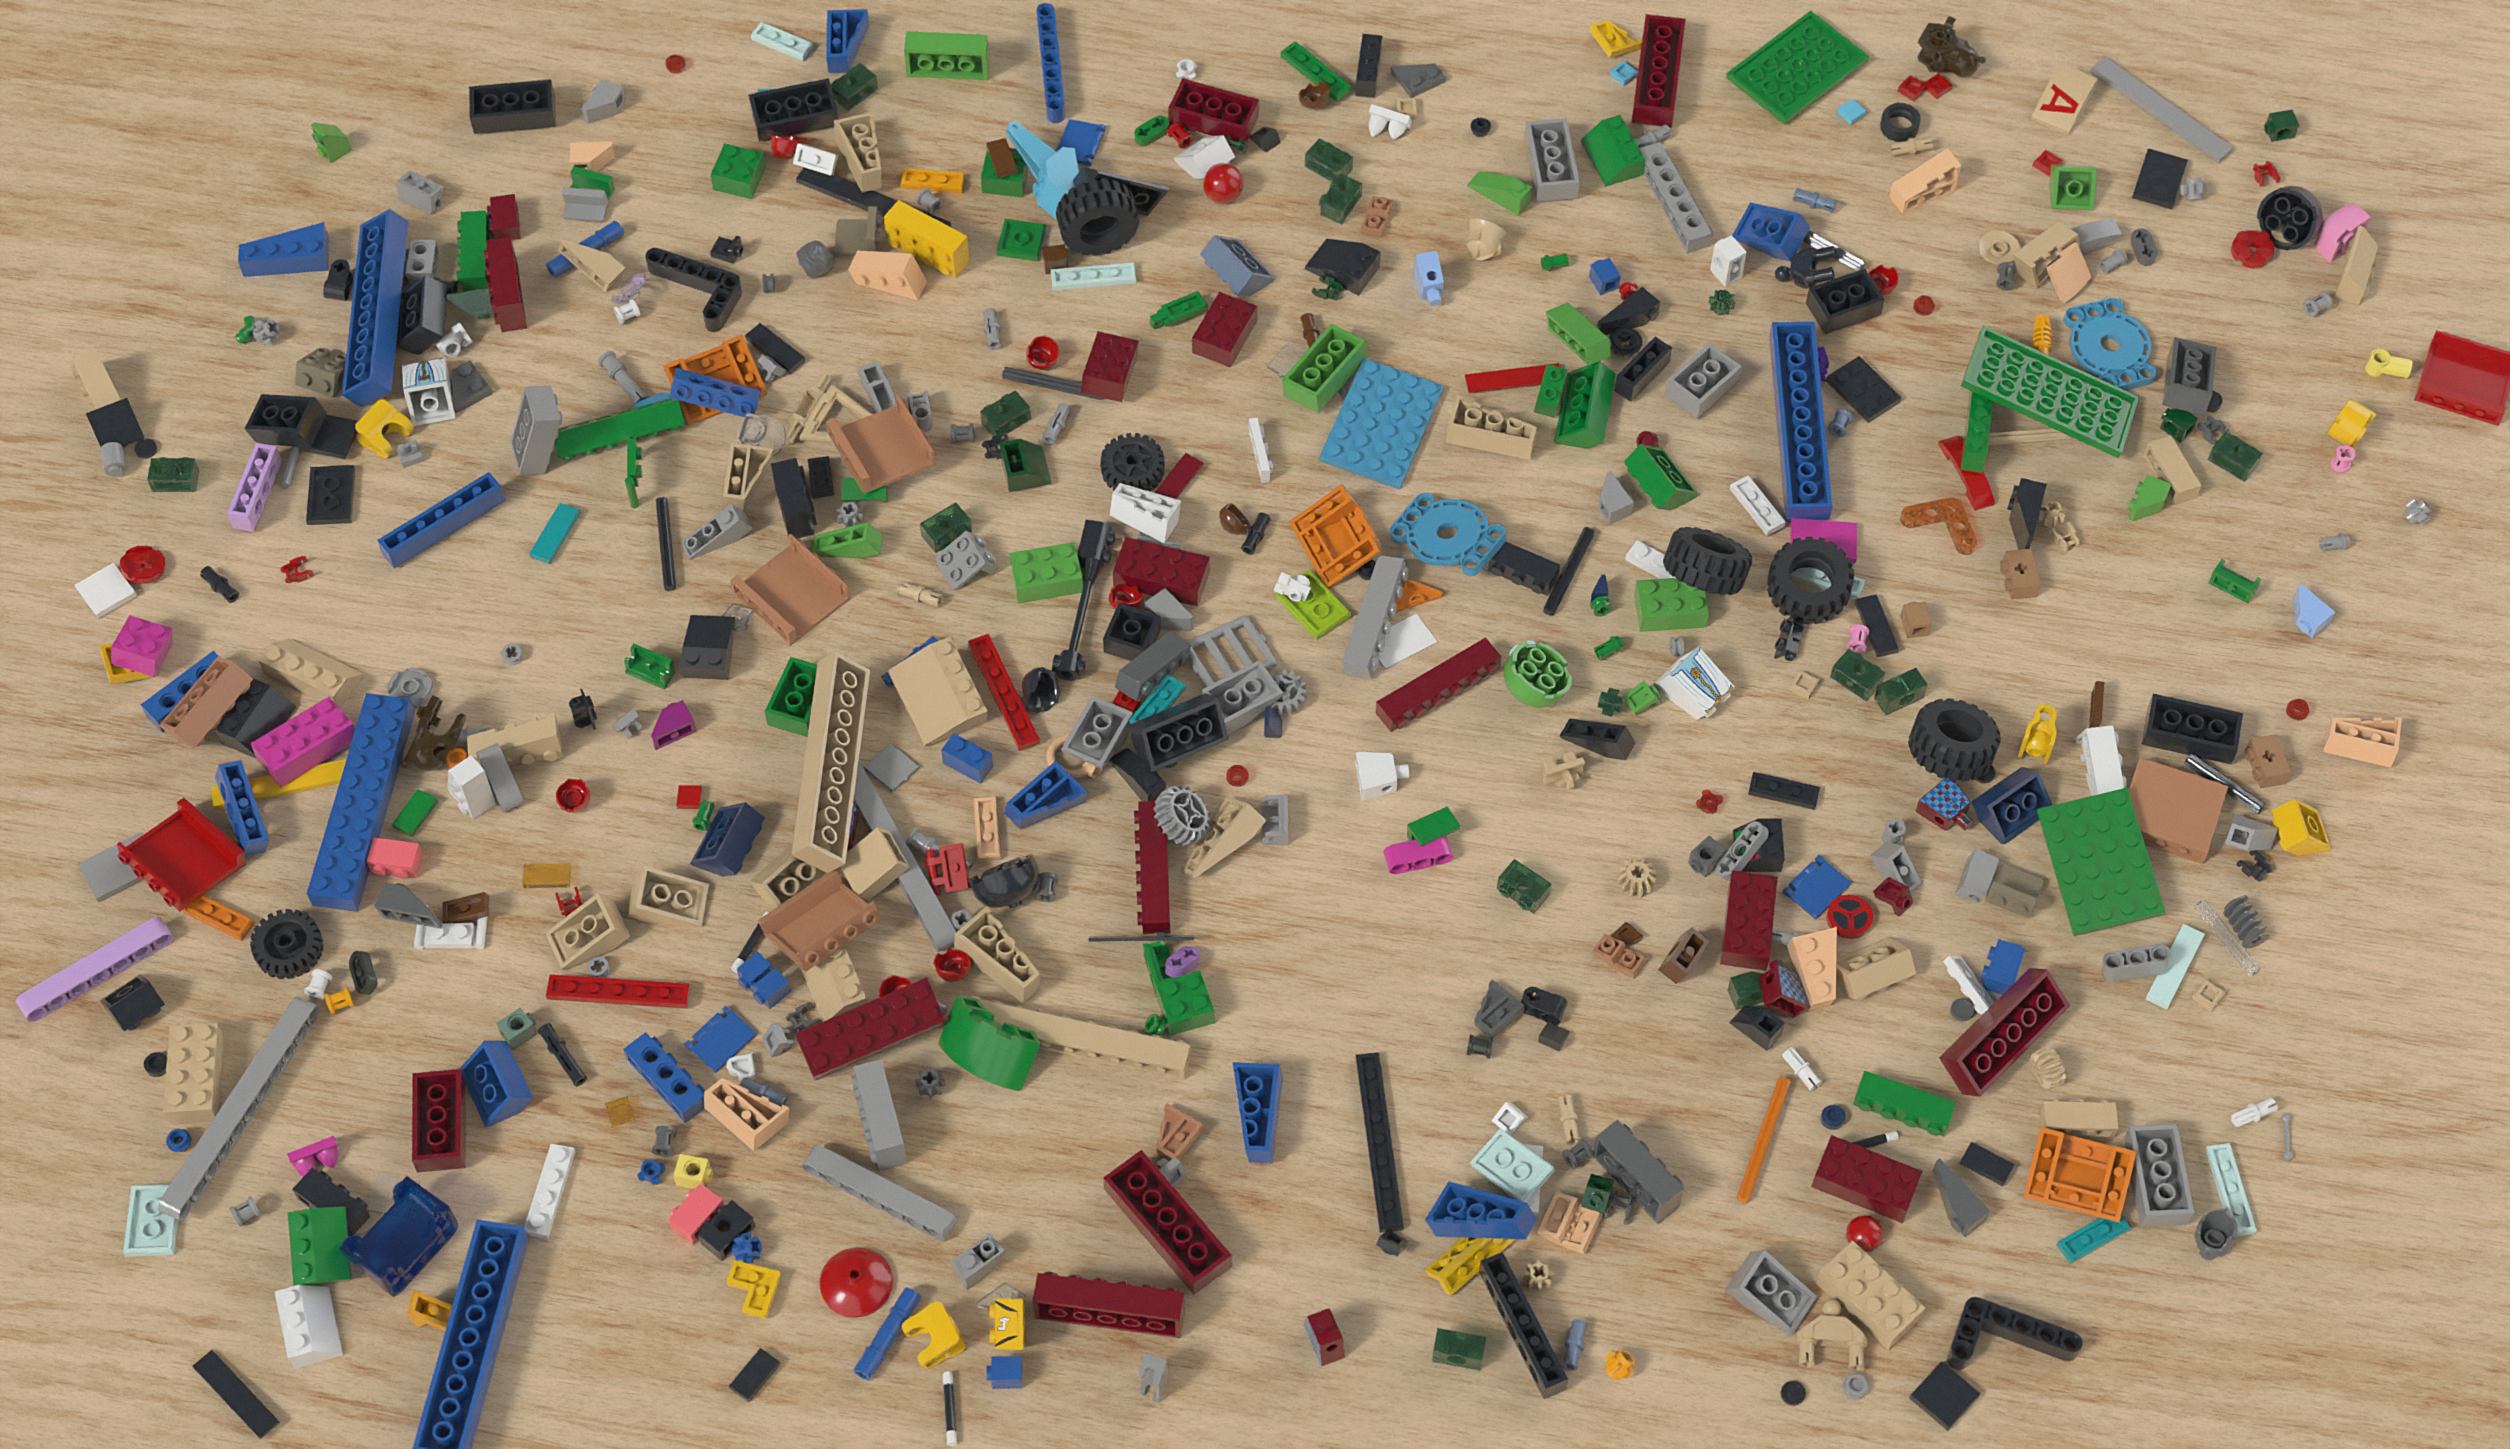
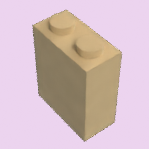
M877 827L847 852L846 863L840 866V872L850 883V890L860 898L870 901L909 869L910 866L890 831Z

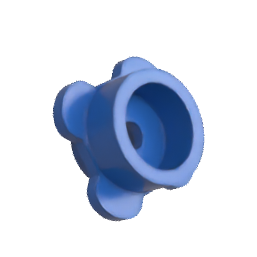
M650 1159L643 1161L641 1172L638 1173V1179L640 1181H649L652 1185L659 1184L661 1181L660 1176L666 1169L665 1165Z

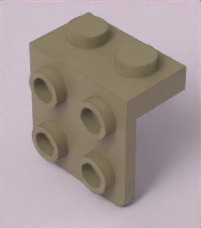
M877 206L868 207V219H839L837 221L835 253L837 255H856L857 251L877 252V244L881 242V234L878 232V228L882 227V215H878Z
M327 348L314 350L297 361L295 385L330 397L336 396L339 375L345 371L346 355L330 352Z
M2001 864L1985 902L2030 918L2044 881L2042 878L2007 864Z

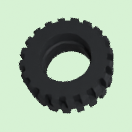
M1093 179L1087 183L1082 182L1076 188L1072 187L1069 189L1068 194H1064L1061 201H1059L1056 208V219L1061 237L1065 245L1074 252H1081L1083 255L1088 256L1089 254L1098 256L1100 253L1108 254L1114 249L1122 248V245L1130 242L1131 237H1134L1139 227V216L1133 195L1126 186L1114 180L1101 179L1096 181Z
M1681 527L1674 531L1663 558L1665 570L1672 577H1676L1678 581L1684 582L1690 587L1698 588L1701 591H1708L1712 594L1734 595L1741 591L1752 565V556L1749 550L1744 548L1742 544L1720 533H1714L1711 530H1703L1697 527Z
M1806 536L1805 540H1801L1799 537L1793 539L1792 544L1787 542L1782 546V550H1778L1775 553L1774 560L1771 561L1767 591L1769 597H1772V604L1776 608L1780 607L1779 612L1783 616L1788 614L1791 617L1793 614H1797L1795 620H1803V624H1809V621L1819 624L1822 623L1823 619L1829 621L1834 618L1835 614L1839 615L1843 611L1844 606L1847 605L1854 583V569H1852L1850 558H1845L1846 552L1842 548L1838 550L1836 543L1832 541L1827 543L1825 538L1821 537L1818 540L1813 539V536ZM1800 568H1814L1825 573L1831 582V586L1818 593L1805 592L1793 584L1790 574Z
M1947 698L1944 701L1943 699H1938L1930 702L1919 710L1909 735L1908 745L1913 758H1917V763L1921 767L1924 766L1925 770L1930 774H1937V777L1942 779L1943 777L1948 778L1949 781L1961 780V782H1966L1970 779L1975 780L1988 772L2000 745L2001 737L1992 717L1989 718L1986 711H1981L1978 709V706L1967 704L1966 701H1954L1952 698Z

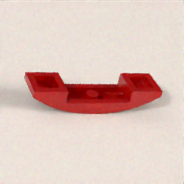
M1957 435L1939 441L1938 444L1946 459H1951L1967 489L1966 496L1974 511L1995 505V500L1984 471L1980 473L1961 469L1964 440Z

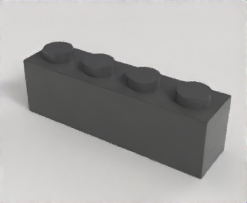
M1169 631L1119 670L1115 688L1136 701L1143 695H1148L1151 689L1159 685L1167 674L1173 675L1178 667L1184 666L1188 662L1191 644Z

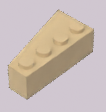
M873 112L834 120V140L861 192L881 188V164Z
M1457 395L1448 423L1446 443L1531 460L1537 427L1513 417L1508 419L1503 417L1501 412L1496 410L1488 411L1481 408V404L1474 401L1471 404L1464 401V397Z
M555 712L548 713L547 718L538 720L537 717L527 719L528 723L518 726L512 723L506 725L501 731L491 729L467 736L468 757L472 755L481 766L476 752L498 743L509 767L511 765L532 764L538 761H554L563 758L562 737Z
M986 906L955 933L954 949L962 950L968 954L972 964L1020 1002L1024 1003L1039 990L1040 973L1027 956L1017 948L1016 942L1006 934L1002 924L992 916V911Z

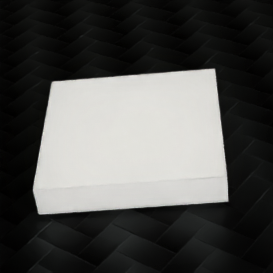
M114 563L74 585L98 619L137 596Z

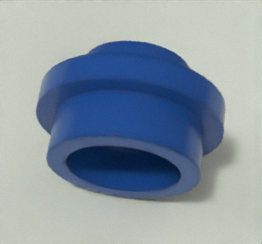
M174 1129L168 1134L166 1144L171 1151L182 1152L190 1146L191 1136L184 1129ZM183 1139L181 1143L175 1144L177 1140Z

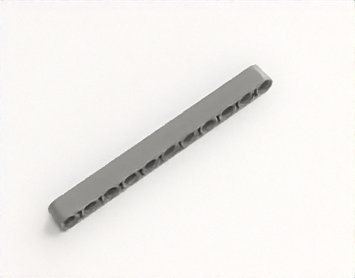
M858 761L853 800L854 806H857L858 813L868 831L871 833L877 827L890 831L910 868L896 880L936 951L940 952L955 944L956 931Z
M295 997L163 1194L158 1204V1211L180 1221L187 1217L318 1018L320 1012L319 1005L300 997Z

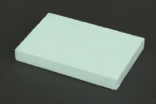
M1501 1128L1469 1163L1473 1169L1515 1200L1525 1203L1532 1198L1555 1171L1552 1165Z
M169 1185L131 1186L123 1250L125 1257L174 1255L178 1219L158 1211L159 1201Z

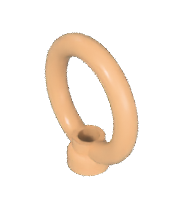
M1070 733L1059 736L1049 745L1046 753L1049 766L1056 761V751L1066 742ZM1086 761L1083 767L1078 769L1062 767L1073 778L1088 775L1095 779L1103 770V768Z

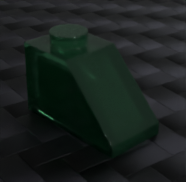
M488 287L446 295L447 300L470 316H477L478 320L490 318V314L493 313Z
M1751 971L1730 977L1727 991L1736 1010L1742 1009L1744 1005L1752 1006L1763 1002L1760 977L1764 973Z

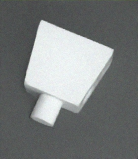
M1356 752L1355 766L1361 801L1394 793L1397 791V779L1409 778L1408 764L1395 766L1393 754Z

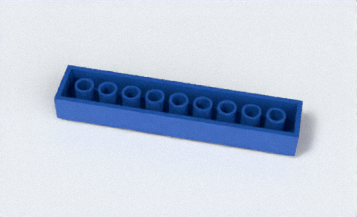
M391 209L360 225L342 390L343 397L360 407L387 395L392 390L408 220Z
M1772 322L1769 342L1785 520L1791 521V518L1829 520L1832 511V496L1815 322Z
M370 693L365 695L307 890V896L312 906L358 912L370 871L366 862L373 838H379L415 715V709L409 698Z
M476 1220L412 1449H472L529 1240L524 1226Z

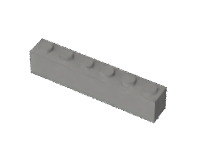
M1378 556L1342 661L1346 676L1371 679L1373 672L1378 668V657L1384 651L1385 636L1390 633L1391 618L1396 615L1397 598L1401 599L1403 593L1402 584L1404 581H1407L1409 576V569L1406 568L1404 558Z

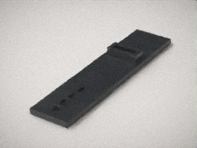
M1157 931L1156 936H1089V942L1194 940V935H1165V931Z
M210 1350L192 1366L259 1439H262L280 1423L213 1350Z

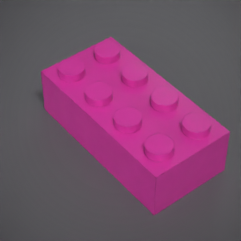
M327 697L252 742L251 746L257 761L274 781L282 787L351 745L355 728L353 723L333 700Z

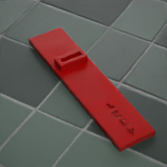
M1559 363L1549 364L1552 366L1560 367ZM1547 364L1465 374L1468 393L1541 385Z

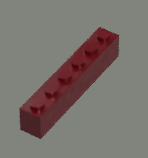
M1485 637L1376 701L1375 713L1390 732L1397 728L1402 729L1414 718H1420L1431 708L1441 706L1448 698L1458 696L1463 689L1470 685L1478 684L1487 675L1495 674L1501 665V655Z
M1155 801L1138 802V810H1134V824H1139V830H1135V844H1140V850L1135 851L1136 864H1140V871H1136V885H1141V891H1137V905H1142V912H1137L1138 926H1142L1143 934H1156L1157 931L1171 933L1167 834L1163 833L1161 826H1157L1159 821L1154 818L1156 812L1153 810L1156 806Z

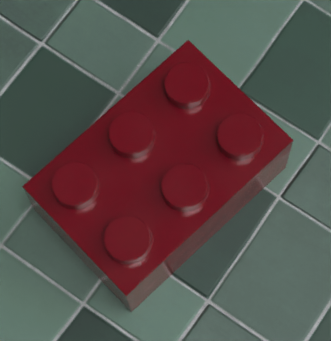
M1219 291L1192 337V353L1231 368L1257 323L1258 306Z
M1097 331L1082 375L1080 393L1122 403L1137 359L1139 340Z

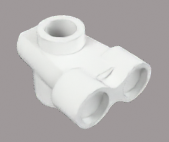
M458 323L452 327V331L444 335L435 345L443 356L455 357L459 354L460 347H467L473 341L462 325Z
M1281 572L1273 591L1281 595H1288L1293 601L1298 602L1302 600L1305 602L1311 589L1309 587V579L1303 575H1296L1294 578H1291V575Z

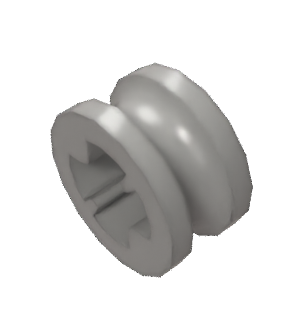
M1679 636L1678 639L1670 637V653L1672 657H1675L1676 654L1684 655L1682 636Z
M512 643L502 649V657L507 664L517 665L523 660V652L520 646ZM515 651L517 656L510 658L508 654Z
M594 957L589 961L587 967L591 977L606 978L609 975L610 966L605 958ZM601 965L602 971L597 972L596 966Z

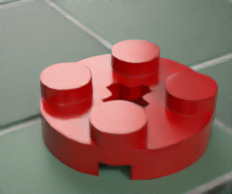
M2239 231L2232 242L2231 254L2236 261L2238 259L2243 262L2242 266L2252 269L2262 268L2272 259L2274 244L2270 239V235L2265 231ZM2249 247L2255 248L2256 251L2252 252V249H2250Z

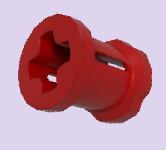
M1175 122L1167 131V135L1170 138H1174L1181 149L1188 147L1194 140V135L1188 133L1183 128L1181 122Z

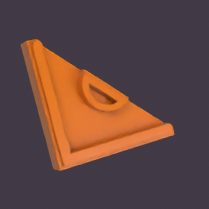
M1408 578L1402 584L1403 593L1401 599L1397 598L1396 612L1442 598L1444 591Z

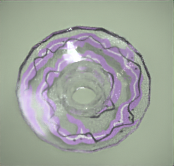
M636 274L623 282L614 292L612 302L618 304L629 299H637L641 294L639 290L646 280L645 274Z

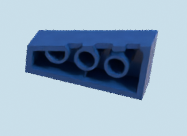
M1232 1062L1248 1161L1251 1163H1273L1283 1080L1280 1064Z
M1448 1181L1425 1221L1436 1237L1526 1240L1537 1218L1525 1202Z

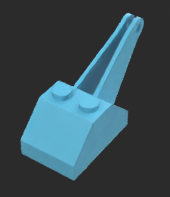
M1010 122L1006 135L1022 155L1025 163L1037 179V183L1033 184V195L1036 196L1037 205L1056 219L1057 205L1061 201L1062 196L1068 194L1069 189L1074 187L1073 179L1079 173L1075 148L1062 147L1056 152L1020 123Z

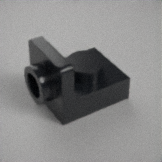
M736 235L732 241L719 236L710 251L711 257L734 264L737 257H740L743 253L744 247L741 237Z

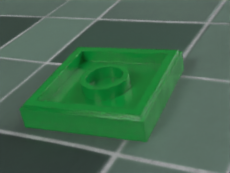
M1004 219L996 251L997 256L1038 261L1046 224Z

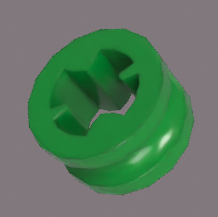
M1600 596L1591 602L1590 606L1594 610L1595 616H1604L1613 609L1612 604L1609 603L1608 596Z
M1151 1014L1144 1026L1145 1033L1160 1036L1165 1030L1166 1019L1159 1017L1157 1014Z

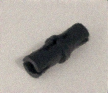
M1260 512L1253 526L1248 529L1247 538L1241 546V550L1244 553L1253 555L1258 543L1263 540L1264 532L1271 521L1268 514Z
M206 566L201 570L202 574H200V577L210 584L214 592L221 594L229 603H233L238 599L240 593L228 583L224 576L217 574L210 566Z

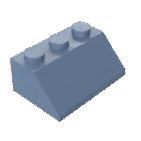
M1213 235L1200 253L1205 259V264L1218 273L1217 276L1222 281L1228 283L1231 286L1230 290L1238 296H1251L1276 279L1236 238Z

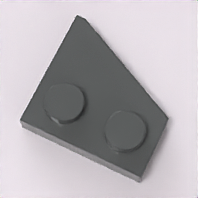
M1435 63L1392 66L1390 73L1410 98L1446 81L1445 75Z
M471 361L452 370L453 406L456 413L493 394L490 386Z
M1492 979L1489 983L1486 997H1483L1481 1002V1009L1475 1017V1026L1489 1038H1493L1525 1011L1524 1004Z

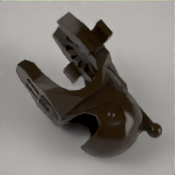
M1948 16L1944 25L1928 23L1918 40V44L1922 49L1917 58L1919 62L1926 65L1929 72H1952L1957 77L1968 78L1977 71L1980 63L1986 62L1985 57H1980L1966 40L1957 36L1956 31L1953 29V24L1956 21L1955 18Z
M433 695L426 706H419L416 713L418 718H420L416 730L417 733L405 759L401 761V766L406 768L409 763H412L423 771H434L443 766L445 762L437 758V753L441 750L454 748L461 735L467 716L460 713L447 733L440 736L434 735L432 733V726L438 727L441 721L437 715L443 701Z

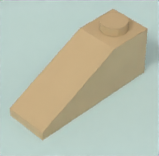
M564 239L561 241L558 251L605 292L623 276L625 267L618 258L611 256L609 253Z

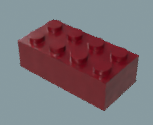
M1182 78L1168 107V119L1171 125L1175 122H1181L1185 129L1210 136L1224 135L1225 139L1230 136L1234 141L1239 142L1241 139L1246 143L1259 117V99Z
M505 237L487 240V249L483 250L485 262H488L485 268L487 278L489 279L490 305L494 314L495 324H500L502 333L527 329L519 267L512 238Z
M1125 537L1113 569V587L1117 584H1126L1130 587L1137 586L1139 593L1143 592L1151 596H1155L1166 588L1178 602L1198 607L1210 573V556Z
M1731 871L1720 965L1762 971L1767 970L1770 959L1778 877Z
M461 1069L412 1073V1162L417 1173L466 1168V1081Z
M1831 1135L1811 1187L1903 1224L1923 1171Z

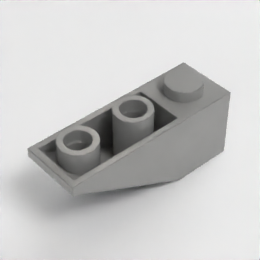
M730 504L683 540L681 544L689 559L692 560L738 541L750 532L753 526L744 511Z

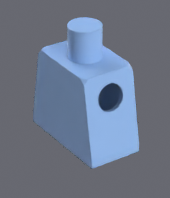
M1437 251L1416 254L1413 276L1420 298L1422 300L1428 299L1431 306L1438 305L1442 302L1441 296L1444 280Z

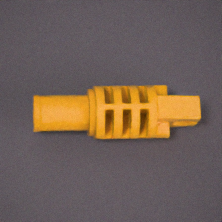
M2036 315L2033 328V349L2049 355V352L2052 350V329L2049 315Z

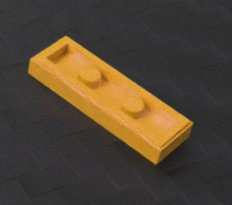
M903 168L901 189L922 190L928 188L930 191L962 194L965 173Z

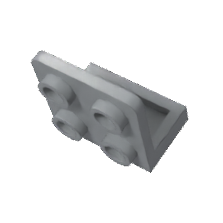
M965 531L936 556L935 560L952 589L958 590L980 570L994 575L999 570L995 564L996 558L985 547L987 543L980 535L976 536Z

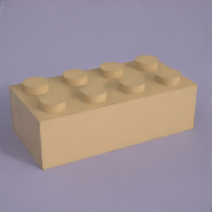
M218 1023L170 1026L163 1114L170 1125L212 1122L219 1112L224 1034Z
M1854 1241L1847 1245L1819 1272L1816 1284L1832 1299L1837 1300L1841 1307L1887 1350L1894 1346L1921 1320L1926 1309Z

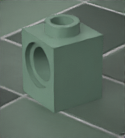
M521 1008L496 1023L501 1036L507 1041L512 1050H515L537 1035L534 1027L537 1024L529 1012L525 1014ZM520 1025L523 1026V1027H522L521 1029H519V1030H514V1028L517 1027V1026H520Z

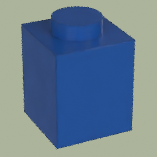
M1610 257L1604 260H1597L1590 266L1589 278L1600 295L1619 289L1621 275Z
M1021 1356L991 1357V1365H987L986 1374L987 1381L992 1383V1389L1022 1388Z

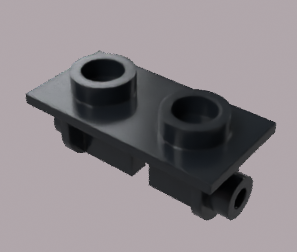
M1797 614L1784 619L1780 625V637L1775 643V659L1783 655L1785 660L1793 661L1797 656L1799 644L1795 641L1799 642L1801 640L1804 630L1803 622L1795 620Z
M581 688V695L569 701L574 724L578 728H584L592 724L595 730L594 720H597V716L594 711V705L590 695L585 696Z

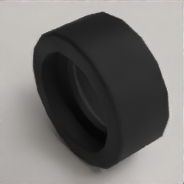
M1906 103L1890 104L1882 113L1880 130L1889 140L1905 142L1907 139L1914 138L1917 135L1921 122L1920 114L1912 105ZM1903 117L1908 119L1912 126L1898 128L1893 126L1889 119Z

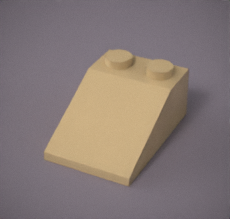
M643 865L634 876L627 917L647 923L701 927L709 884Z
M600 893L594 895L545 933L562 970L609 952L631 937L615 901Z

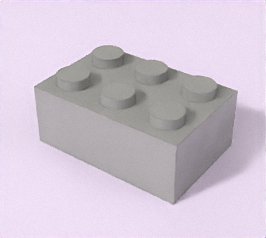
M1709 342L1667 380L1665 395L1698 419L1739 382L1742 366Z

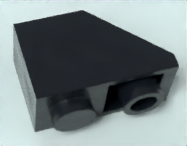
M1744 1005L1730 1021V1024L1768 1051L1782 1035L1785 1022L1767 1009Z

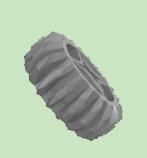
M1181 784L1165 789L1155 801L1156 806L1153 808L1156 812L1154 818L1159 821L1157 826L1162 827L1163 833L1168 835L1169 840L1174 839L1176 844L1181 843L1183 846L1196 844L1205 838L1210 830L1209 824L1212 822L1208 818L1211 813L1206 810L1208 805L1202 802L1203 797L1199 798L1197 791L1191 792L1189 786L1185 788Z

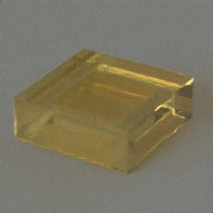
M628 1096L605 1103L612 1127L635 1120Z

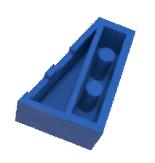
M868 9L827 10L826 59L828 73H848L870 26Z
M1055 761L1006 803L1004 814L1019 829H1022L1085 803L1087 791Z

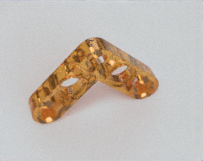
M1951 497L1910 505L1902 510L1900 522L1903 526L1915 528L1945 521L1955 548L1960 554L1969 555L1975 550L1977 543L1975 534L1964 507L1957 498ZM1932 509L1936 511L1937 515L1929 516L1925 511ZM1962 523L1965 528L1958 530L1953 524Z

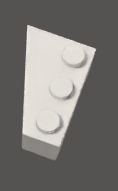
M1119 483L1112 494L1110 516L1165 543L1178 524L1181 501Z

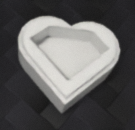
M752 1053L735 1056L727 1061V1071L731 1076H738L740 1081L744 1077L752 1081L755 1079L756 1071Z

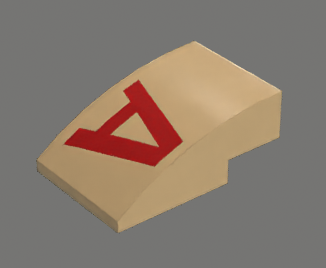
M2060 62L2045 88L2031 119L2069 135L2084 110L2087 100L2094 91L2098 78Z

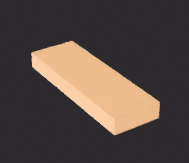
M996 797L973 798L978 862L1001 860Z

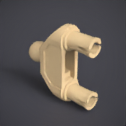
M1828 1299L1822 1305L1824 1315H1820L1797 1333L1796 1343L1799 1345V1366L1805 1367L1807 1358V1368L1813 1367L1815 1365L1814 1346L1847 1348L1849 1350L1848 1369L1854 1371V1367H1856V1372L1864 1370V1350L1867 1347V1338L1846 1317H1839L1842 1309L1837 1300Z

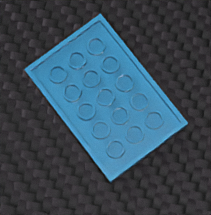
M1363 358L1319 456V461L1400 490L1444 386Z

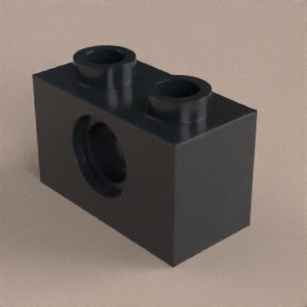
M731 1200L727 1205L725 1204L719 1208L711 1222H706L701 1227L698 1236L701 1245L723 1261L732 1252V1245L735 1243L734 1238L751 1232L756 1226L753 1217ZM725 1226L731 1227V1228H730L728 1231H726V1232H721V1231H720V1229H721L722 1227H725Z

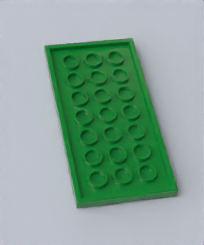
M1985 326L1979 332L1961 383L1962 387L2116 458H2119L2123 452L2139 397Z

